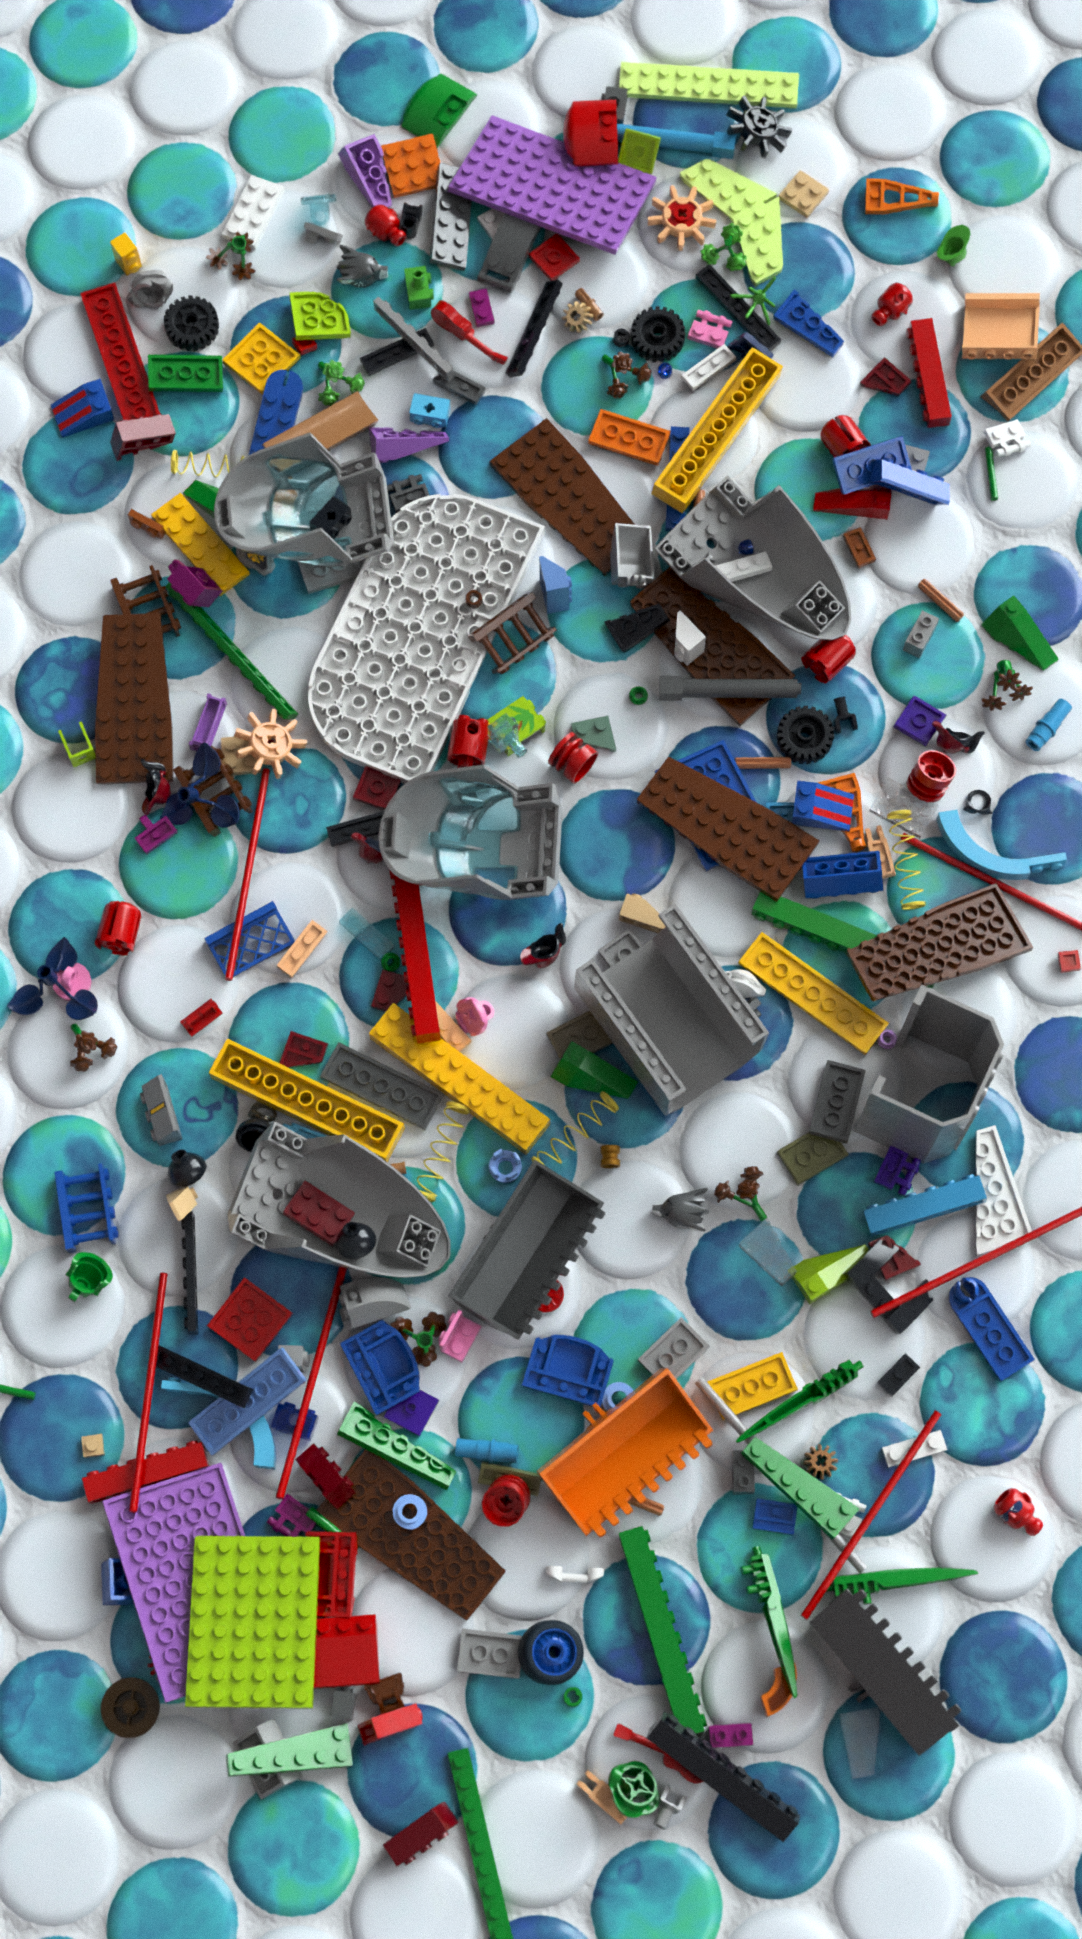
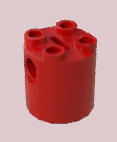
M459 715L458 719L452 723L447 760L456 765L457 768L485 765L490 734L489 721L483 718L476 720L470 719L467 715Z

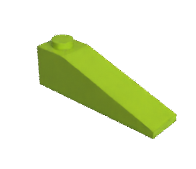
M865 1244L805 1259L787 1270V1272L808 1303L812 1304L848 1280L843 1273L868 1250V1247Z

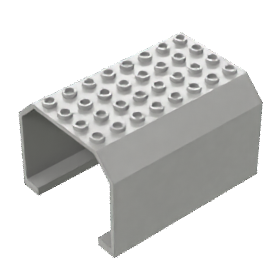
M673 904L658 915L666 927L652 940L604 972L591 959L576 969L574 989L665 1116L681 1109L744 1066L763 1049L769 1035L768 1030L676 904Z
M921 985L895 1046L903 1048L908 1035L968 1062L977 1084L973 1096L963 1116L941 1122L881 1094L880 1092L886 1078L878 1075L854 1132L888 1148L891 1145L908 1153V1157L912 1159L918 1158L924 1164L948 1156L952 1150H957L979 1111V1106L988 1091V1087L996 1074V1069L1005 1052L1002 1051L1004 1042L993 1017Z

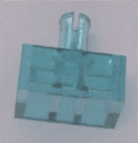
M506 713L487 726L489 741L500 754L511 748L517 758L525 755L527 749L519 741V725L517 721Z

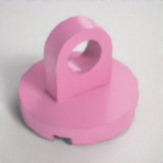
M76 963L73 967L68 966L65 971L60 970L59 973H56L58 976L57 981L73 997L81 989L88 991L91 989L92 980L90 973L80 963ZM56 984L53 985L54 991L60 998L67 1001L71 1000Z
M473 997L461 999L456 1005V1008L458 1007V1012H456L457 1022L465 1033L469 1032L471 1036L482 1034L487 1028V1020L494 1015L493 1006L489 1002H479Z

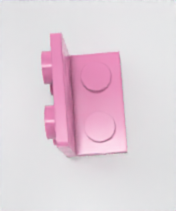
M458 1310L457 1313H452L448 1321L449 1328L447 1332L443 1330L438 1342L441 1352L462 1363L481 1326L463 1317V1312Z

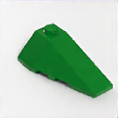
M195 480L183 494L215 519L214 506L219 488Z
M1014 595L999 605L981 624L992 639L1008 646L1009 650L1016 651L1025 660L1043 671L1059 660L1027 610Z
M573 1041L569 1042L550 1076L566 1087L597 1093L604 1091L610 1096L629 1099L638 1083L635 1079Z

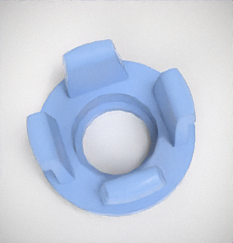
M497 1150L493 1153L489 1162L491 1176L501 1183H509L516 1180L522 1170L520 1157L516 1152L509 1150ZM509 1161L513 1166L512 1172L507 1175L501 1174L498 1170L499 1163Z
M623 1382L610 1384L605 1390L602 1401L604 1409L607 1411L616 1406L611 1398L614 1392L621 1391L627 1397L634 1390Z
M408 1494L400 1497L393 1507L394 1520L399 1526L408 1530L418 1528L423 1524L427 1516L426 1504L416 1495ZM406 1504H413L417 1508V1514L412 1519H407L402 1514V1509Z

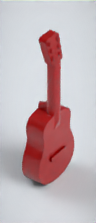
M440 300L433 307L431 317L436 324L451 332L460 340H467L493 361L505 365L508 357L493 352L474 337L475 330L472 329L471 322L460 315L449 303Z
M620 1723L617 1724L613 1733L614 1737L627 1741L631 1740L664 1754V1766L678 1771L684 1779L691 1783L703 1782L646 1737L632 1732L633 1730Z

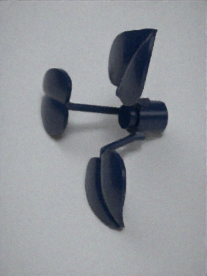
M203 742L193 760L194 774L202 776V778L192 784L189 783L188 787H181L177 793L172 794L165 804L160 819L167 816L173 825L186 824L193 815L192 808L189 806L190 803L202 802L215 806L211 811V818L218 827L227 828L236 825L239 821V807L231 796L220 795L217 803L199 798V792L194 788V786L206 780L207 776H215L220 769V758L209 744Z
M63 937L51 949L46 958V965H42L37 971V975L40 978L38 980L40 991L38 987L31 984L21 987L7 1004L10 1010L21 1015L36 1013L43 1006V1000L40 997L43 995V984L47 986L56 984L71 999L66 1005V1013L70 1018L83 1020L97 1012L98 1002L92 992L81 989L73 997L57 981L58 976L56 973H59L60 970L65 971L68 966L73 967L78 959L76 950L66 937Z

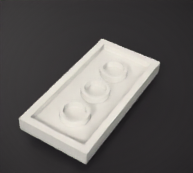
M251 175L222 233V237L230 240L236 237V232H239L241 235L248 232L247 240H254V243L248 246L256 250L285 191L284 187Z

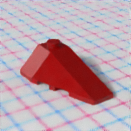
M875 484L844 495L841 494L840 488L816 492L813 511L888 520L892 490Z

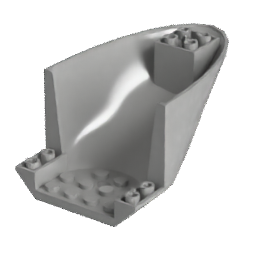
M726 476L654 548L687 584L718 600L813 639L831 641L846 635L851 622V606L844 580L818 533L780 485L753 503L729 476ZM707 540L713 541V549L707 546ZM762 552L767 553L773 566L772 571L733 582L716 567L719 564Z
M273 1121L256 1140L227 1213L230 1233L264 1250L371 1274L400 1278L425 1276L440 1270L450 1258V1238L447 1229L430 1201L392 1165L344 1134L305 1138ZM305 1180L354 1211L355 1215L350 1222L363 1223L372 1228L376 1235V1245L368 1255L359 1259H347L340 1255L336 1243L334 1246L329 1245L282 1214ZM274 1189H277L279 1192L277 1200L273 1197Z

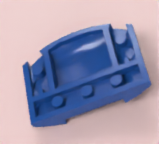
M380 1320L340 1343L376 1416L420 1392L419 1369L412 1349L399 1331L386 1324L387 1322L384 1320Z
M551 1335V1337L543 1339L538 1337L533 1345L522 1386L587 1406H592L596 1402L601 1407L614 1360L611 1357L609 1358L598 1346L577 1337L567 1335Z

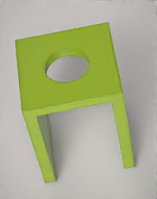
M82 721L79 722V725L89 748L79 753L71 754L62 731H58L73 767L96 759L95 751Z

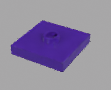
M914 695L893 727L926 747L937 731L932 726V722L938 721L942 724L946 714Z
M420 1390L417 1394L388 1409L384 1418L420 1437L439 1399Z

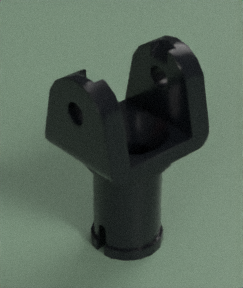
M846 697L835 698L834 702L838 716H836L833 724L836 734L841 733L839 721L850 719L852 729L858 730L856 715L848 712Z

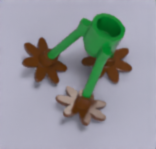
M236 232V237L230 239L231 242H228L222 251L220 247L217 248L216 252L209 248L211 255H207L206 259L212 260L210 267L216 265L221 270L222 265H228L224 258L227 257L226 252L231 249L234 253L241 255L240 265L233 264L236 270L232 272V275H239V280H242L244 276L247 279H251L249 273L252 274L256 271L250 268L252 262L245 264L246 251L251 252V248L248 245L254 243V240H247L248 232L244 235Z
M1001 660L996 665L997 671L994 672L992 696L989 695V699L982 698L984 703L982 707H989L990 711H993L994 708L1002 710V706L1006 705V702L1001 701L1002 697H997L998 686H1003V691L1008 690L1009 687L1015 691L1009 695L1013 697L1012 701H1016L1019 698L1024 700V696H1030L1033 686L1028 688L1026 684L1020 686L1022 681L1017 679L1020 673H1015L1009 660Z

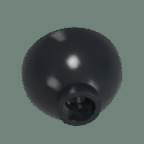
M255 1116L242 1122L235 1136L238 1145L244 1150L252 1152L256 1140L270 1124L260 1116Z
M183 1149L178 1150L171 1156L172 1161L168 1167V1178L171 1184L175 1186H189L203 1176L207 1164L198 1154L186 1152Z
M348 1222L345 1224L336 1239L338 1252L347 1259L362 1258L368 1255L376 1245V1235L372 1228L359 1222Z

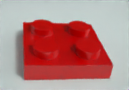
M557 233L529 253V258L550 281L556 280L580 262V257Z

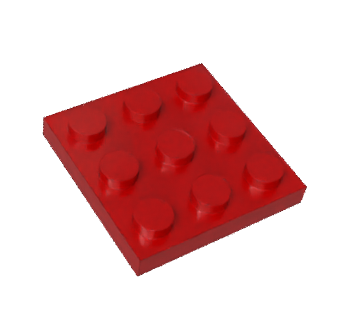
M244 1277L207 1326L256 1363L293 1313Z

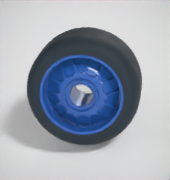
M546 1620L532 1625L523 1634L518 1646V1659L521 1668L530 1679L544 1685H557L571 1679L580 1669L584 1656L583 1643L579 1634L573 1627L558 1620ZM551 1646L556 1649L555 1658H551L549 1655V1648Z

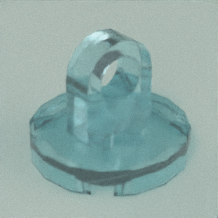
M335 194L300 198L301 205H310L311 219L316 225H324L329 221V202L337 201ZM318 211H322L325 214L323 221L317 220L316 213Z

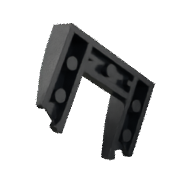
M880 1239L843 1273L874 1309L894 1299L874 1275L900 1249L895 1245L892 1248L884 1246ZM924 1279L916 1288L928 1283V1280ZM928 1292L880 1316L896 1334H901L933 1301V1297L929 1298Z

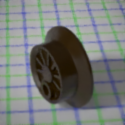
M135 1677L123 1678L113 1683L105 1692L101 1702V1716L104 1724L112 1733L124 1738H135L147 1733L156 1723L160 1712L159 1697L155 1689L148 1682Z

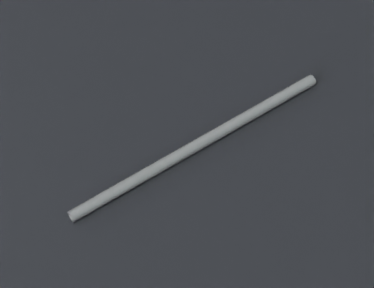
M701 1377L695 1383L696 1386L741 1436L748 1430L707 1381ZM752 1436L744 1441L749 1444L755 1437ZM826 1534L842 1553L847 1545L845 1540L839 1534L833 1540ZM852 1551L847 1560L860 1574L867 1566Z

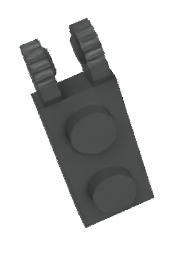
M453 371V379L449 382L438 376H435L433 379L435 384L475 405L478 404L486 391L484 386Z

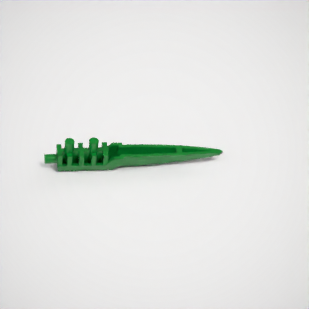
M850 1360L839 1364L838 1369L835 1370L833 1368L830 1372L823 1374L821 1380L818 1381L816 1379L813 1383L806 1384L800 1392L777 1406L737 1438L736 1443H740L774 1426L811 1403H819L858 1377V1371L864 1367L862 1362L859 1360L853 1364Z
M760 1546L752 1548L754 1556L749 1558L747 1561L748 1565L741 1566L742 1575L753 1574L752 1582L755 1585L746 1586V1592L748 1595L758 1593V1603H765L762 1611L766 1618L782 1672L795 1699L797 1697L795 1666L780 1593L769 1554H762Z
M906 1568L836 1576L826 1592L833 1591L834 1598H836L846 1589L852 1595H855L862 1589L867 1594L863 1599V1604L869 1605L872 1604L870 1593L878 1594L880 1589L884 1591L926 1585L973 1576L979 1573L976 1570L956 1568Z

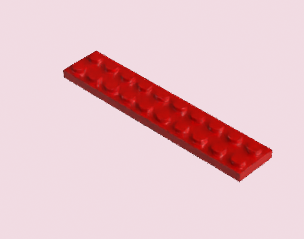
M116 283L80 293L123 420H134L139 417L147 418L160 414L153 391H149L148 377Z

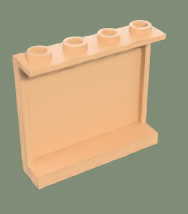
M965 293L962 359H1037L1040 293Z

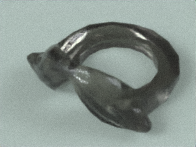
M258 1101L250 1108L248 1117L272 1122L277 1118V1112L275 1109ZM260 1108L268 1109L273 1113V1116H266L257 1110Z

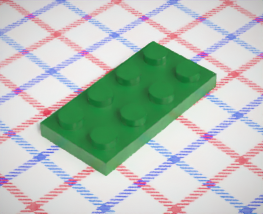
M148 355L149 391L223 392L222 356Z

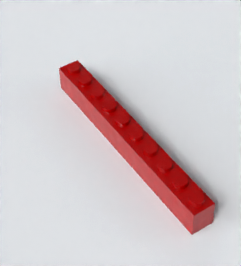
M389 869L390 879L395 880V885H391L393 897L397 896V902H394L395 914L400 916V919L396 920L397 930L402 931V937H399L400 949L404 948L405 954H401L402 966L407 967V972H403L405 984L409 983V989L406 990L407 1001L412 1003V1007H408L409 1017L414 1019V1025H411L412 1037L417 1038V1044L440 1041L439 1022L419 885L400 879Z

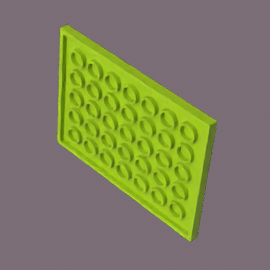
M195 1536L185 1707L313 1709L320 1537Z

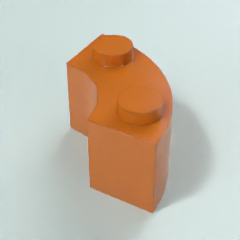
M794 1662L795 1674H796V1682H797V1670H796V1665H795V1662ZM781 1667L773 1669L774 1680L772 1687L767 1693L760 1696L766 1717L781 1710L792 1697Z

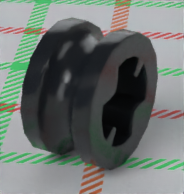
M618 329L614 332L613 343L618 347H625L629 343L630 333L626 329ZM619 335H621V337L622 335L625 336L624 341L622 339L621 341L618 340Z

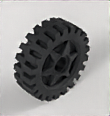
M188 295V299L183 296L181 301L176 299L174 301L175 304L171 303L169 305V309H166V315H164V327L170 342H173L175 347L179 346L181 350L186 348L187 351H191V348H193L194 351H198V347L204 349L205 344L208 346L212 344L211 340L214 341L219 332V320L216 310L210 302H207L205 298L201 300L200 296H196L193 299L192 295Z
M656 306L655 310H653L652 307H649L648 311L645 309L641 311V315L638 314L632 323V346L635 352H639L640 357L645 356L647 361L650 358L652 362H656L657 359L660 362H664L665 358L667 361L671 360V357L677 356V353L681 351L684 345L685 326L683 325L682 318L680 319L677 313L674 315L672 309L667 311V307H663L660 310V306Z
M799 706L795 710H789L788 714L786 713L781 719L777 729V744L780 747V751L785 753V757H790L791 761H799V764L804 762L811 764L812 761L815 763L820 758L823 759L830 751L834 739L832 721L828 720V715H824L822 710L819 709L817 711L816 707H811L810 709L808 706H803V708ZM806 732L810 737L805 738L801 736V733Z

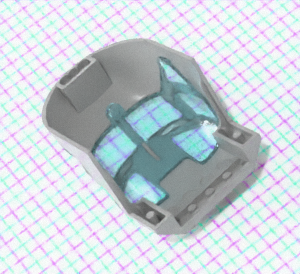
M311 433L248 455L230 470L216 496L214 517L219 533L230 545L251 554L324 567H337L387 552L394 544L387 482L376 453L373 452L341 464ZM333 496L349 506L352 514L351 522L340 530L339 535L335 539H332L322 528L311 531L309 521Z
M486 765L427 772L404 784L388 803L380 823L379 847L382 858L390 871L400 879L416 885L448 889L467 894H478L499 900L549 896L559 880L563 808L554 783L518 787Z

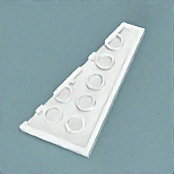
M995 1125L975 1132L976 1176H980L987 1196V1202L976 1205V1256L989 1253L1032 1231Z

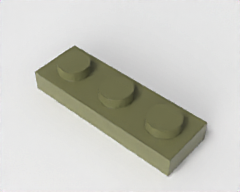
M482 1461L478 1483L490 1486L496 1478L502 1475H514L526 1482L530 1489V1495L538 1496L542 1480L538 1473Z

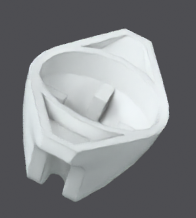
M743 969L725 972L744 998L765 996V987L751 972Z

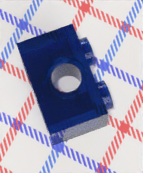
M284 1402V1405L279 1403L271 1428L293 1435L295 1425H291L290 1420L293 1416L299 1414V1409H296V1405L289 1402ZM308 1409L300 1438L312 1441L319 1417L315 1415L316 1411Z

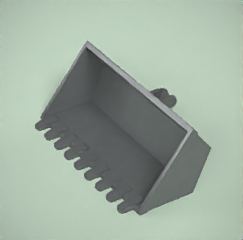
M534 1159L448 1296L457 1305L488 1326L509 1334L517 1340L520 1339L523 1332L531 1334L534 1328L529 1325L532 1318L539 1320L543 1315L538 1308L541 1304L549 1305L552 1298L547 1296L550 1289L557 1291L561 1286L556 1281L558 1276L566 1277L570 1272V1269L565 1267L568 1260L576 1262L579 1255L574 1252L577 1246L584 1248L587 1245L588 1241L583 1236L586 1232H595L597 1227L592 1224L595 1218L603 1219L606 1213L601 1210L604 1202Z
M846 1589L830 1602L828 1607L813 1618L810 1623L856 1678L857 1681L848 1690L850 1692L855 1691L859 1685L864 1688L865 1692H862L856 1700L860 1703L870 1695L918 1756H920L946 1734L960 1726L954 1717L961 1712V1708L955 1704L947 1710L942 1703L949 1698L948 1692L942 1690L935 1696L930 1690L938 1682L937 1679L931 1675L923 1681L918 1674L926 1668L924 1663L919 1661L912 1667L907 1662V1659L914 1654V1651L908 1646L902 1652H899L894 1646L902 1640L901 1635L895 1632L888 1638L883 1631L890 1625V1622L883 1618L876 1624L871 1618L878 1611V1607L875 1604H871L867 1609L861 1606L859 1602L867 1596L864 1590L861 1589L855 1595H852Z

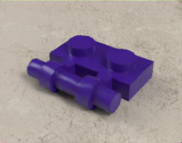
M890 1145L874 1183L891 1191L894 1185L897 1184L900 1186L898 1194L905 1196L907 1190L911 1189L912 1179L919 1171L918 1166L921 1160L913 1158L912 1162L909 1163L906 1161L908 1153ZM902 1168L907 1170L904 1179L898 1177Z

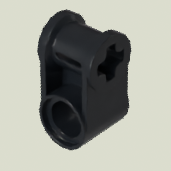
M404 202L400 224L401 230L406 234V239L416 237L422 218L423 205L413 206Z

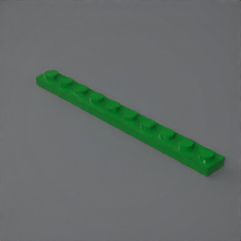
M168 582L165 587L168 589L169 595L174 600H178L181 608L193 617V622L205 630V635L217 643V648L228 655L229 661L233 665L238 666L241 674L253 683L254 689L266 697L265 701L278 710L277 714L281 718L294 720L299 715L296 710L204 609L198 606L187 605L183 601V596L171 588V583Z
M464 1748L449 1752L448 1757L491 1939H513L469 1749Z

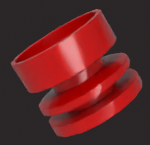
M571 732L556 745L548 759V764L552 767L555 766V770L559 772L565 768L563 776L575 784L588 773L595 763L599 752L589 744L581 748L583 740L581 738L577 739V735Z
M935 750L923 752L918 757L914 768L907 778L909 791L919 800L925 802L939 801L956 775L955 764L950 757L942 752Z
M502 1475L496 1478L483 1496L482 1511L485 1517L492 1524L500 1527L516 1524L529 1506L531 1500L530 1489L526 1482L514 1475Z

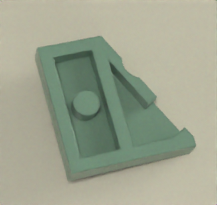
M608 715L571 723L572 732L577 735V739L581 738L583 740L582 745L589 744L593 748L599 749L601 747L609 749L610 752H616Z

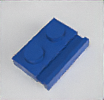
M757 1498L752 1529L794 1535L797 1506L792 1503Z

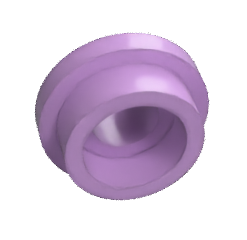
M884 1030L877 1039V1042L881 1048L891 1049L896 1045L897 1036L891 1030ZM888 1037L891 1041L886 1043L883 1038Z

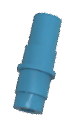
M1058 699L1042 719L1037 720L1036 726L1025 741L1029 748L1039 751L1050 738L1056 735V731L1062 724V721L1072 710V706L1068 701Z
M457 1438L455 1447L456 1457L489 1461L492 1464L494 1462L517 1463L519 1445L498 1442L496 1439L489 1441Z

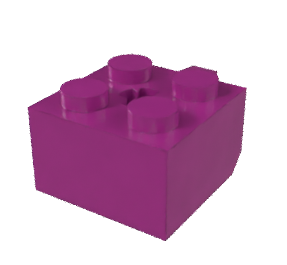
M174 559L168 566L172 573L167 578L171 583V588L183 596V601L189 606L210 607L223 592L203 568L186 566L177 559Z

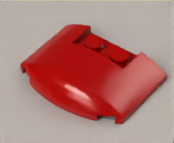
M616 99L572 102L565 116L563 138L566 152L574 160L572 161L574 166L618 165Z
M307 1531L304 1536L320 1537L317 1617H351L355 1600L354 1582L357 1534L355 1532Z

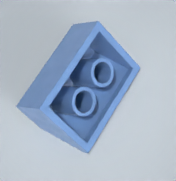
M539 556V581L547 614L569 610V603L572 602L571 577L566 575L564 568L544 556Z

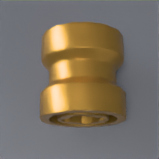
M600 1146V1153L602 1154L601 1167L607 1169L619 1168L620 1159H618V1155L620 1154V1146Z

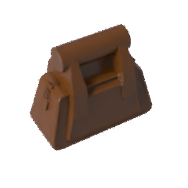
M402 1673L380 1679V1684L364 1685L369 1699L374 1704L378 1703L381 1715L405 1707L400 1695L404 1694ZM393 1697L396 1698L397 1702L384 1706L383 1701Z

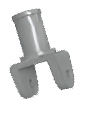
M668 1786L665 1787L660 1797L659 1804L662 1808L653 1823L663 1830L666 1829L672 1814L679 1813L687 1799L683 1795L678 1806L665 1800L670 1790Z

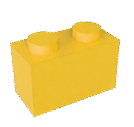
M126 232L110 241L115 261L127 276L131 273H136L142 267L138 249Z

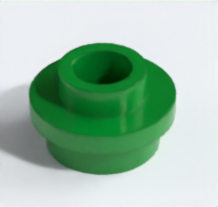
M634 687L629 692V699L635 705H642L648 699V692L643 687ZM640 694L642 697L637 699L635 695Z
M393 952L386 953L381 959V966L384 970L393 972L399 968L400 958ZM392 959V963L388 965V960Z

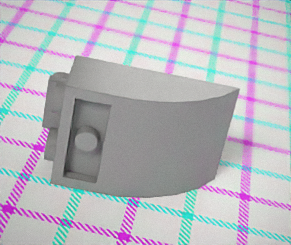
M615 523L610 558L611 585H618V587L636 586V588L641 589L647 587L654 580L652 529L650 525Z
M368 1277L340 1286L342 1294L338 1296L342 1309H339L346 1330H351L352 1328L411 1309L404 1285L393 1279Z

